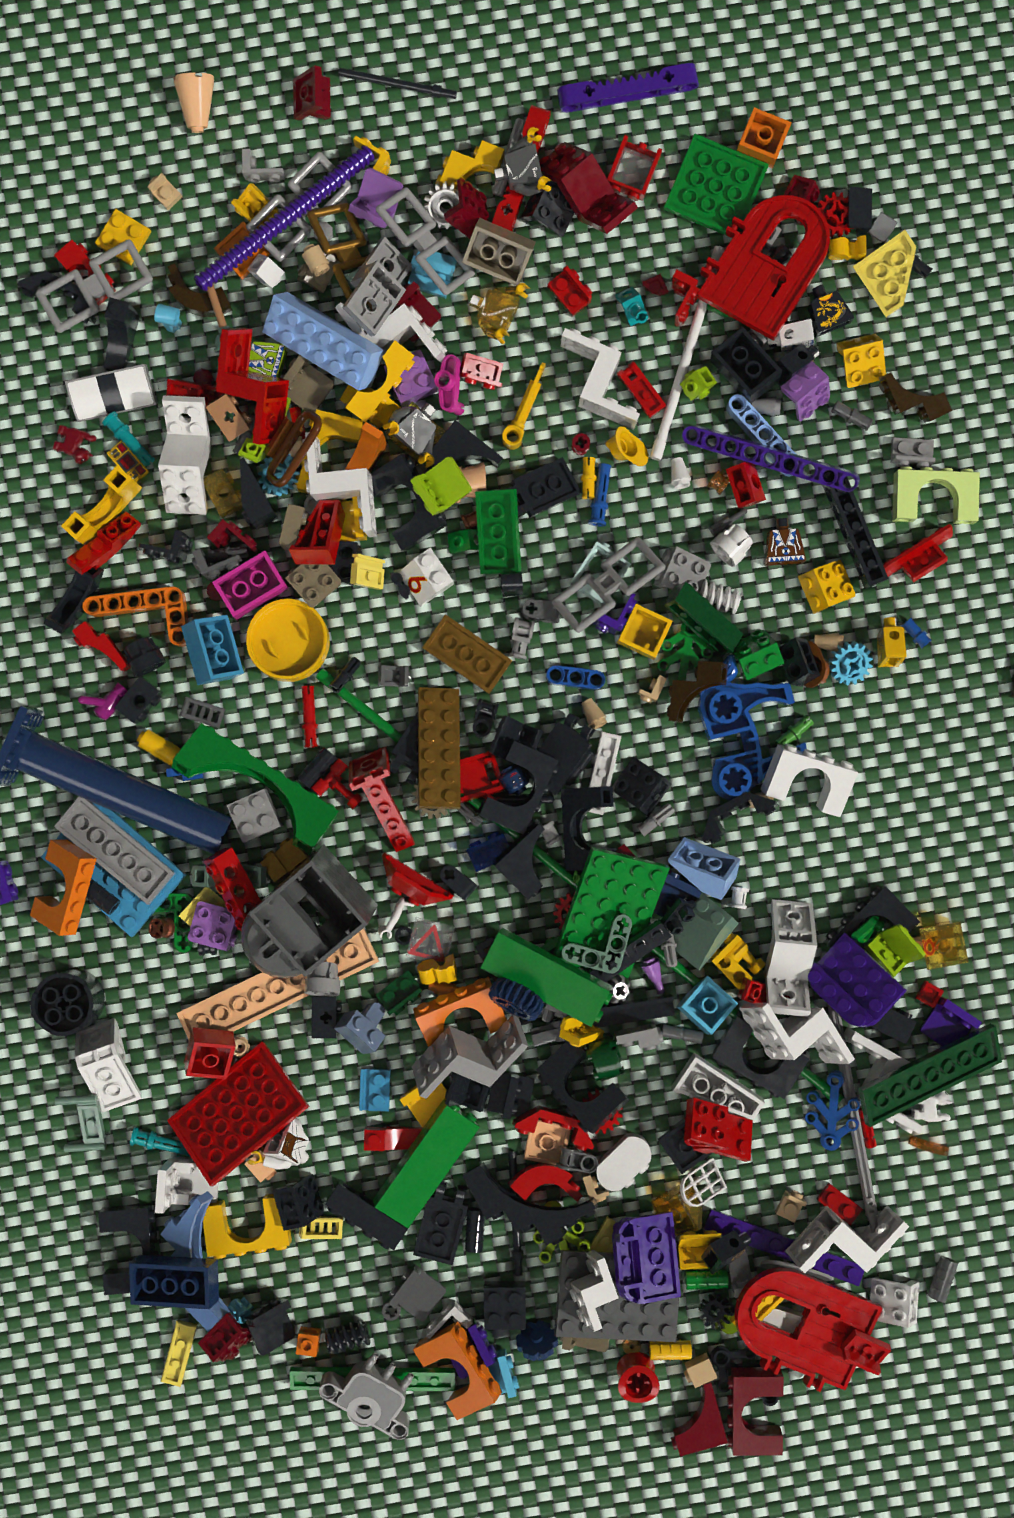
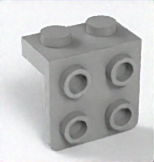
M677 546L666 549L662 556L665 570L654 577L653 585L673 590L675 586L687 582L700 593L703 581L706 579L711 567L710 562Z

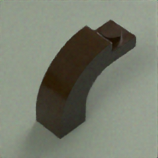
M176 264L168 266L170 274L167 276L172 284L169 290L178 304L194 315L216 317L208 292L197 293L190 290L186 286ZM216 288L215 291L223 315L233 311L223 288Z

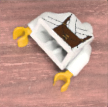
M295 1118L267 1142L263 1151L265 1157H262L260 1152L254 1151L251 1154L255 1155L256 1161L248 1160L247 1163L250 1165L263 1163V1166L277 1170L288 1169L291 1165L298 1166L305 1163L309 1158L308 1153L305 1152L309 1138L304 1133L301 1121Z

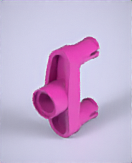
M450 354L444 357L441 369L435 375L434 382L439 387L440 407L446 412H453L459 416L464 413L462 408H465L463 403L458 402L462 362L458 357Z

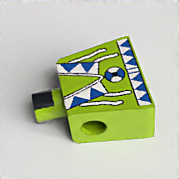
M253 342L250 351L249 371L280 378L288 348L283 344Z

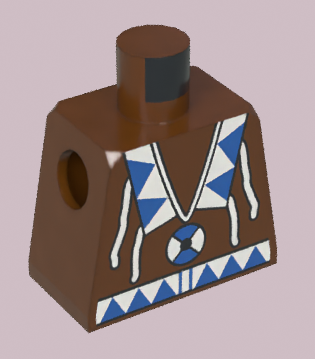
M788 518L776 519V530H771L767 533L764 566L803 564L806 561V556L799 529H789Z

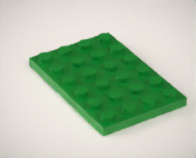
M591 847L553 955L565 960L561 952L563 946L567 943H576L605 951L613 919L618 914H626L632 921L628 940L647 928L669 872V866ZM622 918L621 921H617V924L620 926L619 931L614 930L613 934H620L625 937L626 933H622V929L628 923L625 922V918ZM614 938L611 941L613 949L623 944L620 938ZM571 947L570 950L566 949L565 953L568 954V958L576 955L579 956L577 961H582L584 949H580L581 953H577L574 951V947ZM589 952L585 956V961L589 964H593L597 960V955L593 952ZM570 963L576 967L588 969V967ZM634 963L619 974L629 978Z

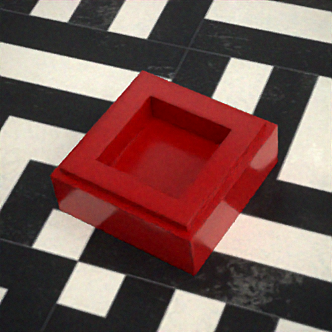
M925 980L915 998L934 1009L944 991Z

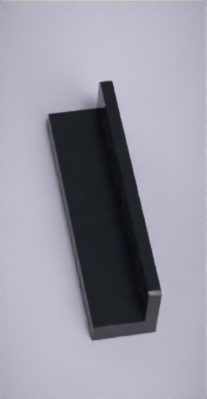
M669 994L624 1001L617 1004H605L601 1008L604 1013L598 1023L594 1021L593 1025L604 1027L675 1015L674 998Z

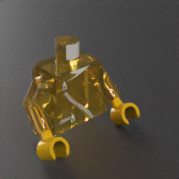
M519 283L517 286L488 290L485 298L475 294L472 296L469 306L479 310L477 313L478 325L487 337L498 340L501 344L505 343L502 337L510 336L507 331L520 305V297L518 296L524 299L527 298L528 295L523 291L530 289L529 286L525 283Z

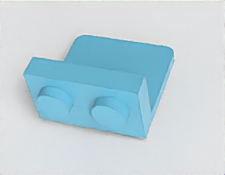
M506 1348L497 1350V1361L488 1366L489 1371L495 1381L498 1382L502 1390L501 1394L507 1393L508 1398L516 1397L519 1383L517 1376H513L511 1368H514L511 1355L507 1356Z

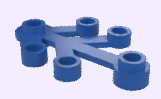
M837 1070L832 1071L827 1078V1082L831 1086L829 1108L821 1100L820 1094L817 1091H810L806 1097L807 1101L810 1104H814L828 1121L826 1128L818 1119L816 1111L810 1110L805 1115V1121L808 1124H813L821 1134V1145L829 1151L838 1149L841 1145V1138L848 1132L857 1130L859 1127L858 1119L851 1117L847 1120L846 1125L836 1131L837 1122L851 1111H857L861 1106V1101L857 1097H852L845 1106L838 1110L839 1088L844 1084L845 1076ZM832 1078H837L839 1083H833ZM814 1094L817 1100H812L810 1095ZM851 1101L857 1102L858 1107H853ZM808 1115H814L815 1120H810ZM849 1122H855L856 1127H851L849 1125ZM827 1138H832L834 1143H828Z

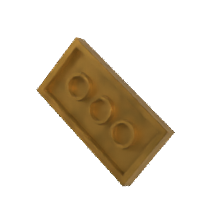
M446 614L422 647L488 694L491 693L512 662L510 658Z

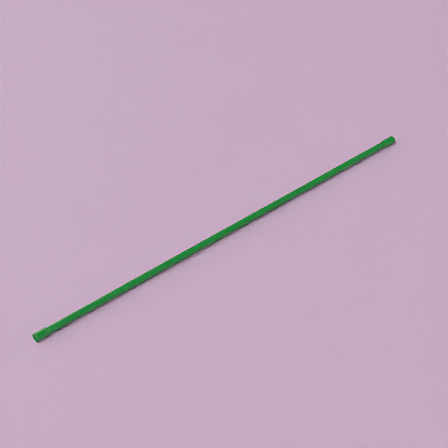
M323 668L315 678L330 689L328 685L335 677ZM343 687L337 693L396 743L399 742L402 734L348 689ZM477 798L468 802L476 809H479L482 799ZM495 823L514 840L521 834ZM535 844L532 855L576 890L578 884L573 883V874L565 871L561 864ZM660 946L653 949L651 952L666 964L664 950ZM678 960L677 966L670 967L693 987L701 981ZM734 1008L728 1016L733 1019L738 1010ZM805 1066L800 1075L830 1100L831 1086ZM839 1092L838 1104L841 1102V1100H842L843 1097H844L840 1092Z

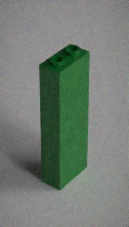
M504 928L498 932L481 966V969L498 978H506L522 984L531 991H534L536 995H539L543 1002L592 1027L594 1021L597 1023L600 1021L604 1013L601 1010L603 1004L608 1005L613 996L610 993L612 985Z
M446 1100L441 1102L373 1198V1204L376 1209L406 1228H409L480 1128L475 1115L468 1111L464 1113L460 1110L461 1107L459 1105H446Z

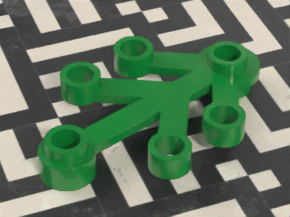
M682 623L681 631L670 639H665L661 649L669 652L674 644L685 638L684 646L668 658L661 659L657 663V668L665 672L669 669L670 665L681 658L677 680L686 681L689 660L694 667L698 666V661H700L692 649L693 640L701 649L700 654L704 659H709L713 656V649L708 647L694 632L689 633L687 626ZM664 642L671 644L670 649L664 648ZM705 649L710 650V656H705L703 651ZM661 662L667 663L666 669L660 667Z

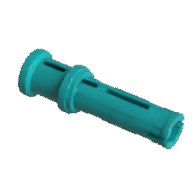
M116 412L110 413L103 420L102 424L114 433L116 439H121L145 468L151 465L150 462H154L155 458L130 433V427L117 417L118 414Z
M134 1127L130 1139L131 1146L134 1144L146 1147L147 1150L157 1148L191 1157L181 1141L157 1136V1133L154 1131L149 1133ZM165 1143L180 1146L181 1148L168 1146Z

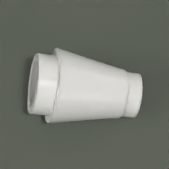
M683 458L672 459L671 484L674 485L675 489L689 487L691 477Z

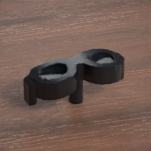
M397 572L390 573V579L398 586L400 595L405 600L409 599L411 591L408 585L401 584L403 581L402 575Z

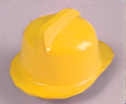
M618 427L615 435L606 441V446L616 460H629L637 466L647 464V448L639 438L625 427Z

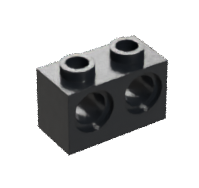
M340 541L335 565H332L331 569L341 580V585H354L350 584L351 576L349 578L341 577V572L344 569L351 570L354 557L344 558L342 553L345 549L349 548L353 550V554L362 555V548H359L357 542Z
M795 637L779 647L784 661L782 665L786 673L785 677L790 685L802 687L820 676L807 639Z

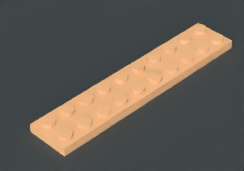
M363 928L324 962L336 963L339 980H342L379 962V959ZM261 972L176 1014L188 1039H190L192 1027L236 1031L309 996L304 993L307 976L304 977L303 974L290 978H278Z

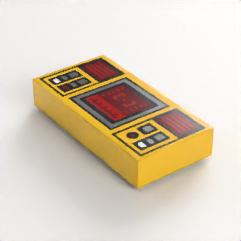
M122 441L107 452L114 463L135 482L140 481L149 473L140 460Z

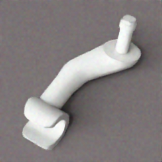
M404 897L399 898L387 925L381 926L378 929L380 938H382L384 932H387V937L390 939L392 937L391 931L400 918L404 906L414 907V904L405 902Z

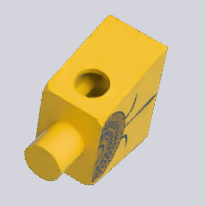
M887 617L883 619L884 627L877 635L878 667H898L907 657L904 628L896 627L895 617Z

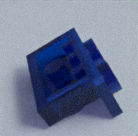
M495 832L487 836L489 840L483 843L477 840L469 844L470 848L466 851L476 872L494 865L493 860L509 846L504 833L500 835L499 832Z

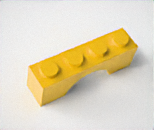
M394 340L382 357L387 367V377L384 384L373 392L357 391L346 408L364 422H367V420L372 422L378 413L375 409L380 403L382 405L386 403L391 396L388 394V391L392 386L396 388L403 379L400 375L404 370L407 372L415 363L412 360L415 355Z

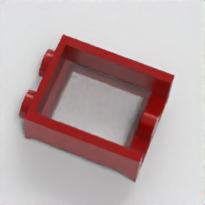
M624 135L607 178L614 192L617 194L620 192L624 193L634 201H643L661 158L662 149L658 148L657 153L646 149L647 145L643 142H639V145L628 142V136Z

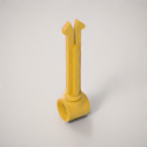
M541 363L535 380H530L514 420H512L511 424H508L502 433V442L507 449L515 450L522 444L525 432L524 425L542 385L539 383V380L544 372L546 363ZM511 433L518 436V439L514 442L507 439V436Z

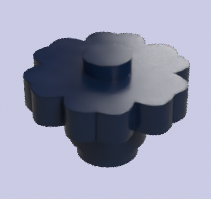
M541 1320L536 1324L528 1322L526 1329L520 1330L521 1333L516 1336L518 1351L523 1352V1357L531 1361L547 1359L554 1354V1348L558 1346V1337L554 1335V1329L551 1328V1324Z

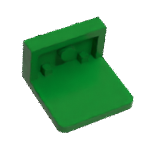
M756 630L750 636L741 638L732 653L739 661L746 680L784 664L777 642L765 630Z

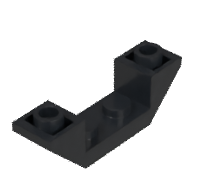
M44 271L19 280L17 285L22 289L21 293L33 298L34 296L37 297L36 291L60 277ZM68 282L54 290L55 292L59 290L65 292L66 297L76 301L72 309L75 314L89 308L77 285ZM92 315L81 322L87 324L89 321L95 324L97 320L95 315Z
M749 792L743 793L710 811L702 837L703 842L715 844L721 841V836L725 835L726 832L719 819L721 818L723 821L731 817L733 811L737 809L742 811L750 807V802L753 803L758 814H765V816L776 811L775 807L780 805L779 802Z

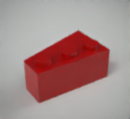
M319 500L307 519L308 524L304 530L299 532V538L296 543L289 548L295 564L335 565L345 513L340 500Z

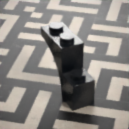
M92 567L82 575L75 571L68 589L57 606L45 618L44 625L62 634L77 621L84 612L83 602L99 588L104 569L100 567L94 569Z

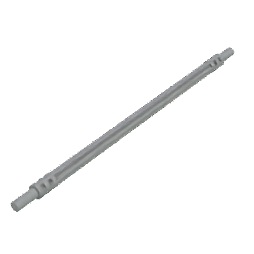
M827 951L819 952L820 959L827 953ZM827 1003L830 1020L846 1044L841 1016ZM838 1064L840 1072L845 1076V1082L842 1087L845 1103L847 1104L852 1097H856L850 1064ZM851 1101L853 1107H858L857 1102ZM857 1110L851 1111L848 1114V1119L855 1117L859 1121V1127L857 1130L851 1131L864 1209L866 1211L865 1214L869 1219L871 1233H874L878 1226V1210L876 1208L877 1205L859 1111ZM849 1122V1125L851 1127H856L855 1122Z

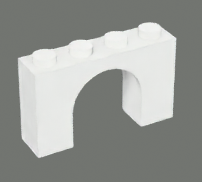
M778 744L761 790L766 796L785 801L791 783L798 773L808 768L820 769L824 773L825 781L816 806L823 813L841 817L858 772L850 762L842 760L839 763L827 755L819 757L816 756L815 752L804 749L803 752L797 750V747L791 744H785V746Z

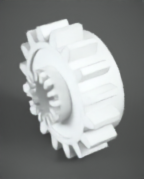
M444 181L443 187H440L437 183L435 184L436 190L429 189L431 196H425V201L429 203H425L424 208L428 209L427 212L438 223V228L441 225H445L446 229H448L451 224L445 221L444 213L459 204L458 188L454 189V183L452 182L449 187L446 181ZM449 202L451 208L443 209L441 203Z

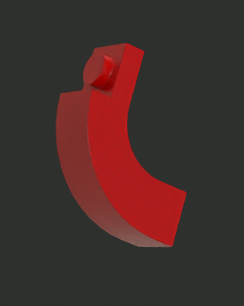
M538 1163L527 1166L516 1173L507 1183L524 1200L537 1187L543 1184L558 1185L577 1202L583 1197L579 1193L581 1188L572 1180L568 1183L573 1175L552 1164Z

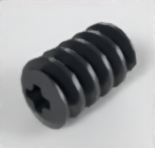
M357 1320V1327H354L353 1323L349 1322V1329H346L344 1324H341V1331H338L336 1326L333 1327V1333H330L328 1328L325 1329V1341L329 1354H331V1350L334 1354H338L339 1348L342 1352H346L347 1346L350 1350H353L355 1343L359 1348L363 1346V1341L366 1345L371 1343L367 1323L365 1322L363 1325L360 1320Z

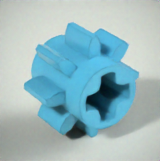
M245 1297L241 1300L238 1298L232 1300L228 1306L229 1313L241 1324L245 1323L244 1318L251 1315V1310L254 1308Z

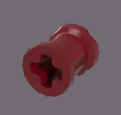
M583 433L575 435L572 440V451L577 455H585L590 446L589 437ZM578 441H582L584 448H580Z

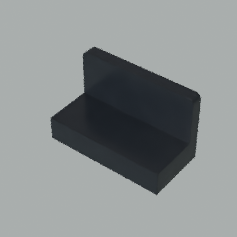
M851 186L848 188L847 227L856 228L857 235H864L872 229V188Z

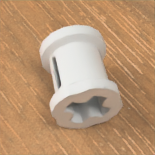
M731 886L732 898L728 906L747 909L745 902L749 889Z

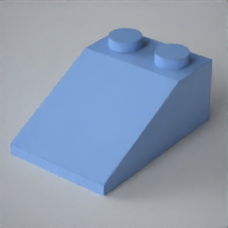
M684 837L669 857L668 862L701 892L722 900L737 877L741 859Z

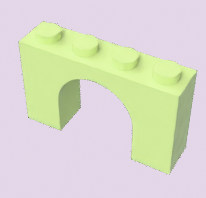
M900 467L894 473L893 522H914L917 519L918 494L922 486L928 483L941 484L950 491L953 497V524H974L978 522L980 472H973V469H961V472L953 471L952 468H942L940 471H933L931 467H923L920 470H912V467Z

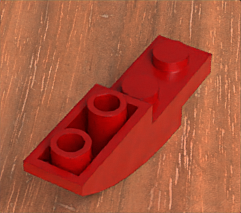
M128 512L123 513L97 531L95 539L67 557V564L81 575L92 567L98 569L131 539L140 528L141 523Z

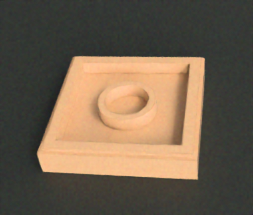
M538 1119L535 1133L528 1132L523 1159L556 1165L560 1159V1146H568L571 1130L561 1127L560 1123L553 1122L548 1124Z

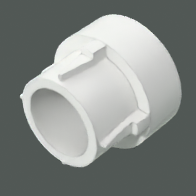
M735 524L719 533L710 542L711 548L716 555L731 567H735L744 558L745 553L753 544L751 537L746 531Z

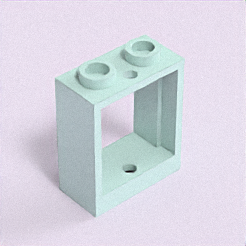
M596 542L569 585L571 586L580 579L597 552L607 558L614 554L611 551L612 547L605 542L601 544ZM626 556L616 562L617 565L622 567L619 572L621 578L631 565L628 562L629 558ZM589 584L578 590L601 606L605 604Z

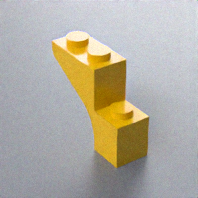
M482 140L480 146H476L473 158L452 150L450 156L445 157L443 168L445 169L442 175H438L436 184L438 183L440 187H443V183L446 181L447 186L450 187L453 182L455 189L457 188V179L460 177L466 180L477 172H490L494 174V169L501 166L505 149Z

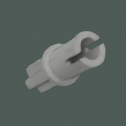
M667 803L654 814L650 813L651 816L636 827L645 837L654 828L661 826L660 823L671 816L675 810Z
M671 934V938L661 945V949L664 950L667 967H675L678 964L675 951L677 944L674 941L673 934Z

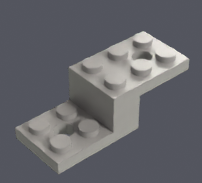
M386 237L378 241L350 283L355 289L342 307L371 337L377 334L406 291L401 282L412 268L411 263ZM384 262L389 264V272L384 267ZM367 301L372 304V311L367 309Z

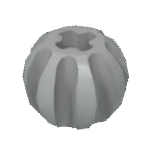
M617 974L606 982L612 985L610 993L613 996L609 1001L611 1004L623 1003L626 1001V996L630 995V990H628L630 987L629 981L623 975Z

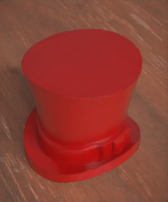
M641 1352L628 1353L619 1360L617 1374L619 1376L618 1391L621 1397L634 1403H643L654 1399L659 1393L660 1384L655 1374L653 1360H650L647 1354Z

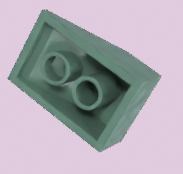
M703 893L695 901L696 906L693 908L695 917L689 922L682 921L681 924L684 930L680 935H674V941L677 944L675 951L699 971L739 924L731 915Z

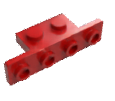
M950 524L940 527L929 537L922 538L913 547L903 550L897 557L887 560L883 564L887 576L889 577L902 569L915 582L946 563L948 557L939 548V545L953 536V527Z

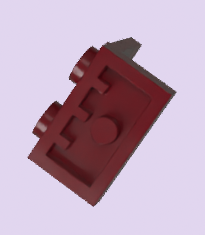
M222 519L207 536L220 549L231 541L230 536L233 534L254 553L258 554L259 552L256 548L258 544L246 533L242 536V530L231 520L227 523Z
M226 1313L198 1344L212 1362H224L228 1359H234L240 1353L239 1348L243 1344L247 1345L253 1339L248 1328H242L231 1313Z

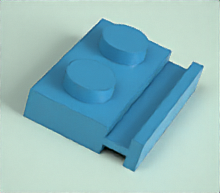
M361 1068L359 1111L389 1112L391 1069Z

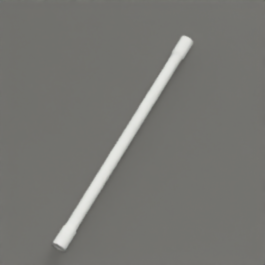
M714 246L711 258L718 261L725 248ZM715 268L712 269V272H714L715 275L719 271ZM700 299L661 425L651 450L650 458L656 461H661L666 439L682 391L680 383L685 380L684 376L687 374L707 310V303Z

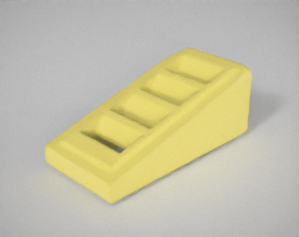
M319 1216L310 1223V1232H306L307 1225L299 1228V1237L301 1239H342L343 1217ZM315 1222H319L318 1232H315ZM324 1222H327V1233H323ZM332 1222H336L335 1233H332Z

